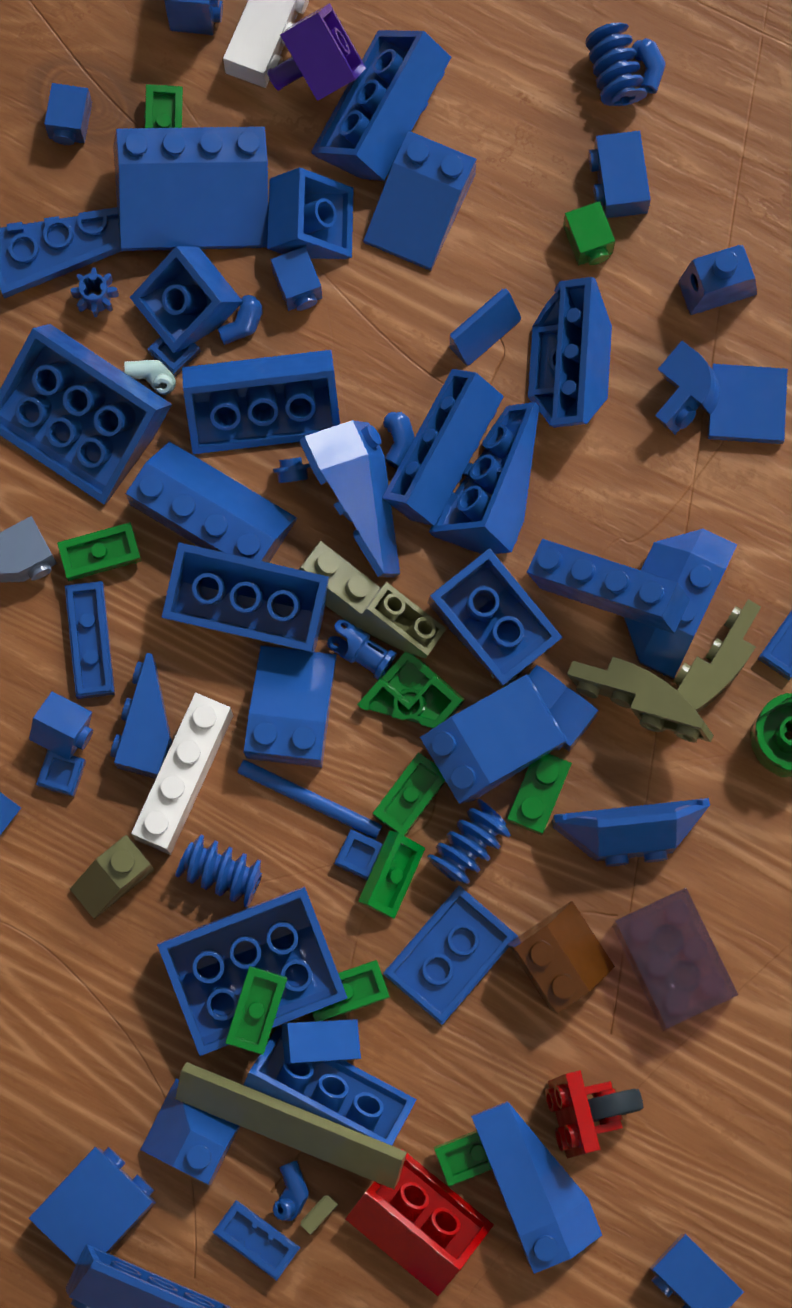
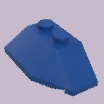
M593 277L559 281L554 289L556 293L545 304L532 326L528 398L531 402H536L539 405V412L553 428L587 424L608 398L612 325L596 279Z
M699 529L653 543L641 571L678 582L690 600L675 634L624 617L639 664L674 680L737 544L705 529Z
M709 798L554 814L552 824L555 830L593 860L605 861L607 867L629 864L628 858L643 856L644 862H659L667 860V854H671L676 850L706 812L710 802Z

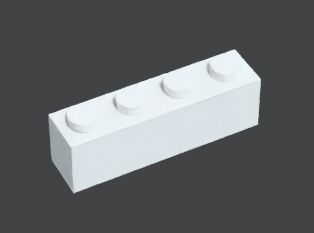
M248 0L223 57L225 73L266 88L270 80L267 70L274 68L283 61V57L280 54L285 43L280 34L294 24L298 13L304 14L309 0Z
M195 692L131 834L135 840L171 855L233 718L231 707Z

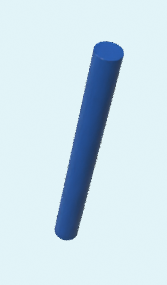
M243 760L238 769V774L377 839L383 825L247 760Z

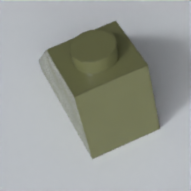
M125 835L95 859L70 890L89 914L96 919L151 874L154 868L130 838Z

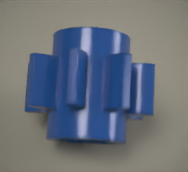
M92 268L91 273L85 276L77 274L79 287L72 288L71 294L73 298H81L77 303L78 311L82 312L87 308L92 311L94 318H97L99 312L104 309L112 311L113 308L110 300L111 298L118 297L119 293L116 287H109L113 281L111 274L108 273L102 277L97 274L96 268ZM90 290H93L95 292H99L101 290V294L98 296L94 293H91L89 295L88 292Z

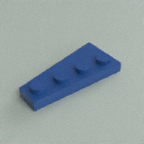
M117 207L82 212L78 216L61 219L59 216L44 218V221L23 224L22 222L7 224V227L0 228V290L4 299L121 252Z

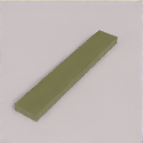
M188 1062L182 1068L175 1097L176 1100L395 1189L401 1175L407 1154L406 1151Z

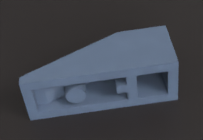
M32 516L0 532V582H23L29 578L35 581L48 575L52 571L51 567L57 564Z

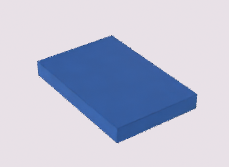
M459 885L384 971L383 975L442 1026L509 948L507 944L516 939L518 935Z

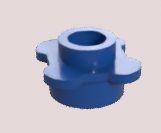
M297 457L279 460L280 468L273 469L274 473L277 472L278 482L286 483L308 479L307 468L311 466L309 463L302 464V458Z

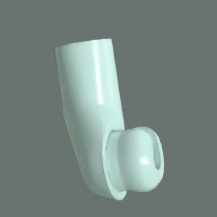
M159 360L125 361V373L133 379H145L161 395L169 394L174 390L176 386L175 377Z

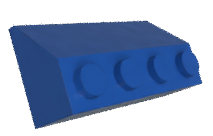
M378 30L362 59L366 69L354 81L348 84L311 153L315 157L358 178L384 181L390 173L408 130L412 131L420 114L426 109L428 100L437 83L443 78L445 68L452 57L425 31Z
M331 350L182 367L183 392L193 454L299 442V439L304 436L340 425Z
M170 441L144 464L125 493L130 506L199 547L270 563L297 520L296 516Z
M178 542L161 618L314 652L324 615L329 576Z
M280 1026L276 1028L266 1045L264 1055H259L243 1084L391 1146L394 1145L417 1100L346 1061L285 1064L282 1027Z
M88 1244L85 1245L65 1288L68 1297L72 1298L71 1304L76 1308H231L224 1303Z

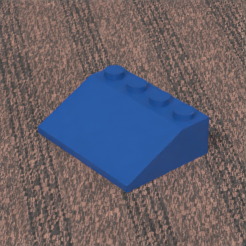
M265 127L116 129L113 152L120 251L173 250L176 246L200 247V249L267 248L268 159Z
M51 324L32 328L0 388V436L102 504H107L156 435L172 404Z
M305 886L157 944L199 1056L230 1045L225 1042L249 965L287 977L272 1028L348 998Z

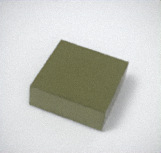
M324 1195L301 1220L300 1225L312 1235L338 1204L329 1195Z

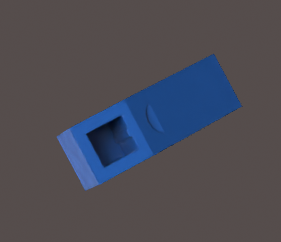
M146 653L144 663L138 661L132 679V683L137 685L133 699L127 698L121 716V720L126 721L122 735L116 734L110 756L115 758L114 764L118 769L156 779L172 745V739L156 662L151 653Z

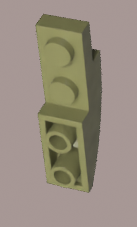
M322 541L315 546L298 569L329 576L325 606L371 636L405 652L426 658L446 630L444 626L386 582L382 587H379Z
M749 599L743 609L735 606L724 626L728 627L730 631L725 640L722 641L716 638L705 657L712 662L708 663L699 657L695 658L691 666L684 662L673 683L679 685L677 691L683 695L697 712H700L713 702L730 685L756 648V646L743 640L761 606Z
M612 657L607 670L572 661L567 675L576 685V690L580 694L590 698H597L598 695L609 697L613 703L621 707L631 708L640 720L639 724L654 732H661L662 728L675 732L674 734L677 737L693 743L697 742V739L708 742L712 741L714 735L695 708L681 693L650 671L616 657Z

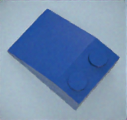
M408 130L391 167L363 240L364 243L431 271L474 180L477 159Z
M490 548L432 593L428 600V604L449 630L502 686L563 638Z
M270 646L260 647L245 737L244 754L246 759L322 768L336 654Z
M529 675L517 679L460 711L420 737L459 804L475 801L567 742L566 737Z

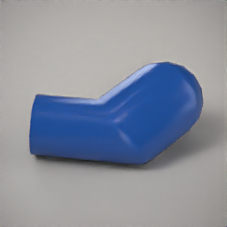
M648 38L637 40L632 45V48L637 53L635 59L642 60L646 67L643 75L644 81L640 88L646 89L647 93L655 94L658 91L666 63L656 42Z
M252 295L243 296L241 298L243 303L239 307L235 321L217 328L223 345L252 335L257 330L263 312L262 304L256 297Z
M390 412L385 416L383 424L384 428L391 432L394 443L385 456V462L398 469L415 436L407 415L402 412Z
M297 1160L279 1167L286 1188L279 1200L275 1201L273 1214L282 1221H291L296 1218L309 1197V1191Z

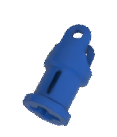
M338 620L334 625L335 630L347 638V642L338 636H331L327 640L328 647L351 664L357 662L372 672L375 679L379 680L393 663L397 653L393 650L387 651L370 640V634L346 620Z

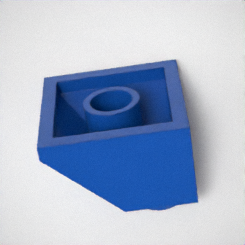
M176 1078L140 1150L208 1185H212L240 1126L176 1100L175 1097L179 1079Z

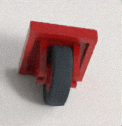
M581 1070L549 1080V1088L545 1092L548 1107L551 1112L556 1113L559 1125L555 1129L557 1145L560 1151H565L567 1159L600 1150L598 1134L623 1128L621 1122L623 1120L622 1115L643 1109V1100L639 1089L616 1092L611 1081L585 1087ZM592 1095L593 1098L588 1099L587 1096ZM599 1121L600 1125L594 1126V1122Z

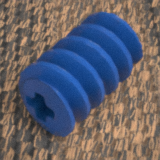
M625 23L603 25L591 32L585 42L586 47L590 51L589 59L594 64L593 74L597 77L596 85L601 91L600 100L603 104L609 106L633 104L644 99L648 94L644 88L635 89L643 83L644 78L641 75H631L640 69V64L637 61H629L637 53L634 48H625L633 41L631 35L622 34L629 28Z
M481 799L477 800L481 811L470 808L467 811L471 823L465 820L457 822L456 825L461 835L453 831L447 833L446 837L451 846L438 843L436 849L441 858L431 854L427 856L428 860L451 881L456 882L458 880L469 884L470 880L465 873L466 869L478 873L480 868L475 859L477 857L486 861L491 859L486 847L490 846L498 850L501 848L496 838L497 834L507 838L511 836L506 826L507 823Z
M200 834L186 848L175 876L178 878L187 870V881L191 884L202 876L201 887L205 890L209 889L216 882L215 894L218 896H222L230 888V901L235 903L244 895V907L248 908L261 881V860L257 859L250 867H247V854L243 853L234 861L232 860V847L229 846L220 855L218 854L219 842L215 840L208 848H204V835Z

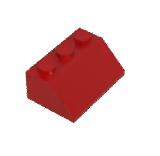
M408 1153L406 1154L401 1175L395 1189L374 1181L345 1218L346 1221L437 1296L442 1293L494 1226L492 1222Z

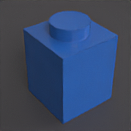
M52 83L44 125L48 137L56 143L62 145H73L74 142L85 143L92 107L88 88Z
M306 246L271 259L272 272L288 311L295 308L299 311L309 309L317 304V300L322 299V287Z
M51 691L33 717L29 740L70 760L78 748L84 750L91 739L93 729L89 728L92 711Z

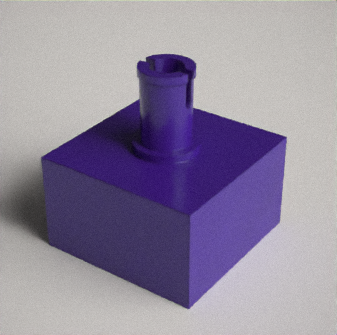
M329 3L292 24L280 34L292 57L274 68L268 69L267 74L271 83L278 91L304 77L318 101L354 81L366 67Z

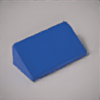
M506 288L500 290L450 334L449 348L465 365H471L520 322L521 315L510 292Z

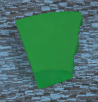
M404 652L357 705L364 710L379 712L397 719L408 720L435 728L450 718L466 699L420 658Z

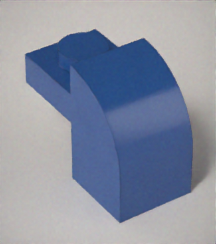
M681 341L658 368L663 377L677 390L655 416L674 435L680 429L690 425L695 418L696 410L699 406L711 415L718 403L720 394L719 382L712 368L697 351L684 341Z

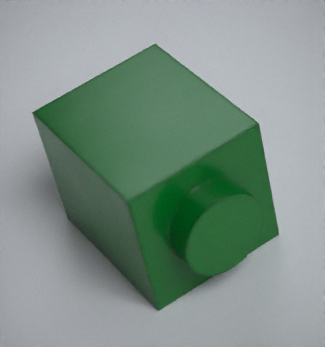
M600 201L565 213L563 228L578 266L585 263L597 265L609 259L610 255L613 254L616 241Z

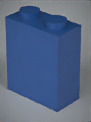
M94 1147L29 1217L75 1264H77L86 1244L110 1253L156 1203L150 1197L155 1190L138 1174L132 1179L121 1168L126 1162L110 1147L105 1151L99 1147Z

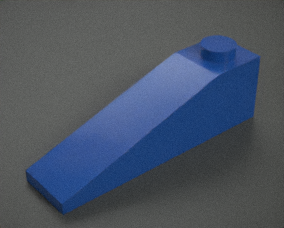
M536 402L509 405L504 409L482 442L485 447L484 451L474 464H467L463 475L466 476L456 492H452L435 526H431L429 533L433 537L479 554H483L489 548L494 554L512 552L525 518L539 405Z
M352 420L299 439L319 483L322 485L328 482L337 496L338 501L334 504L339 515L343 514L356 527L353 532L354 539L378 577L398 576L400 574L392 507L382 498L389 485L385 456L380 447L381 437L378 431L368 422Z
M508 1101L471 1116L524 1255L534 1274L573 1258L602 1236L588 1197Z

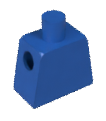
M737 245L692 260L678 281L690 316L757 295L756 279L743 245Z

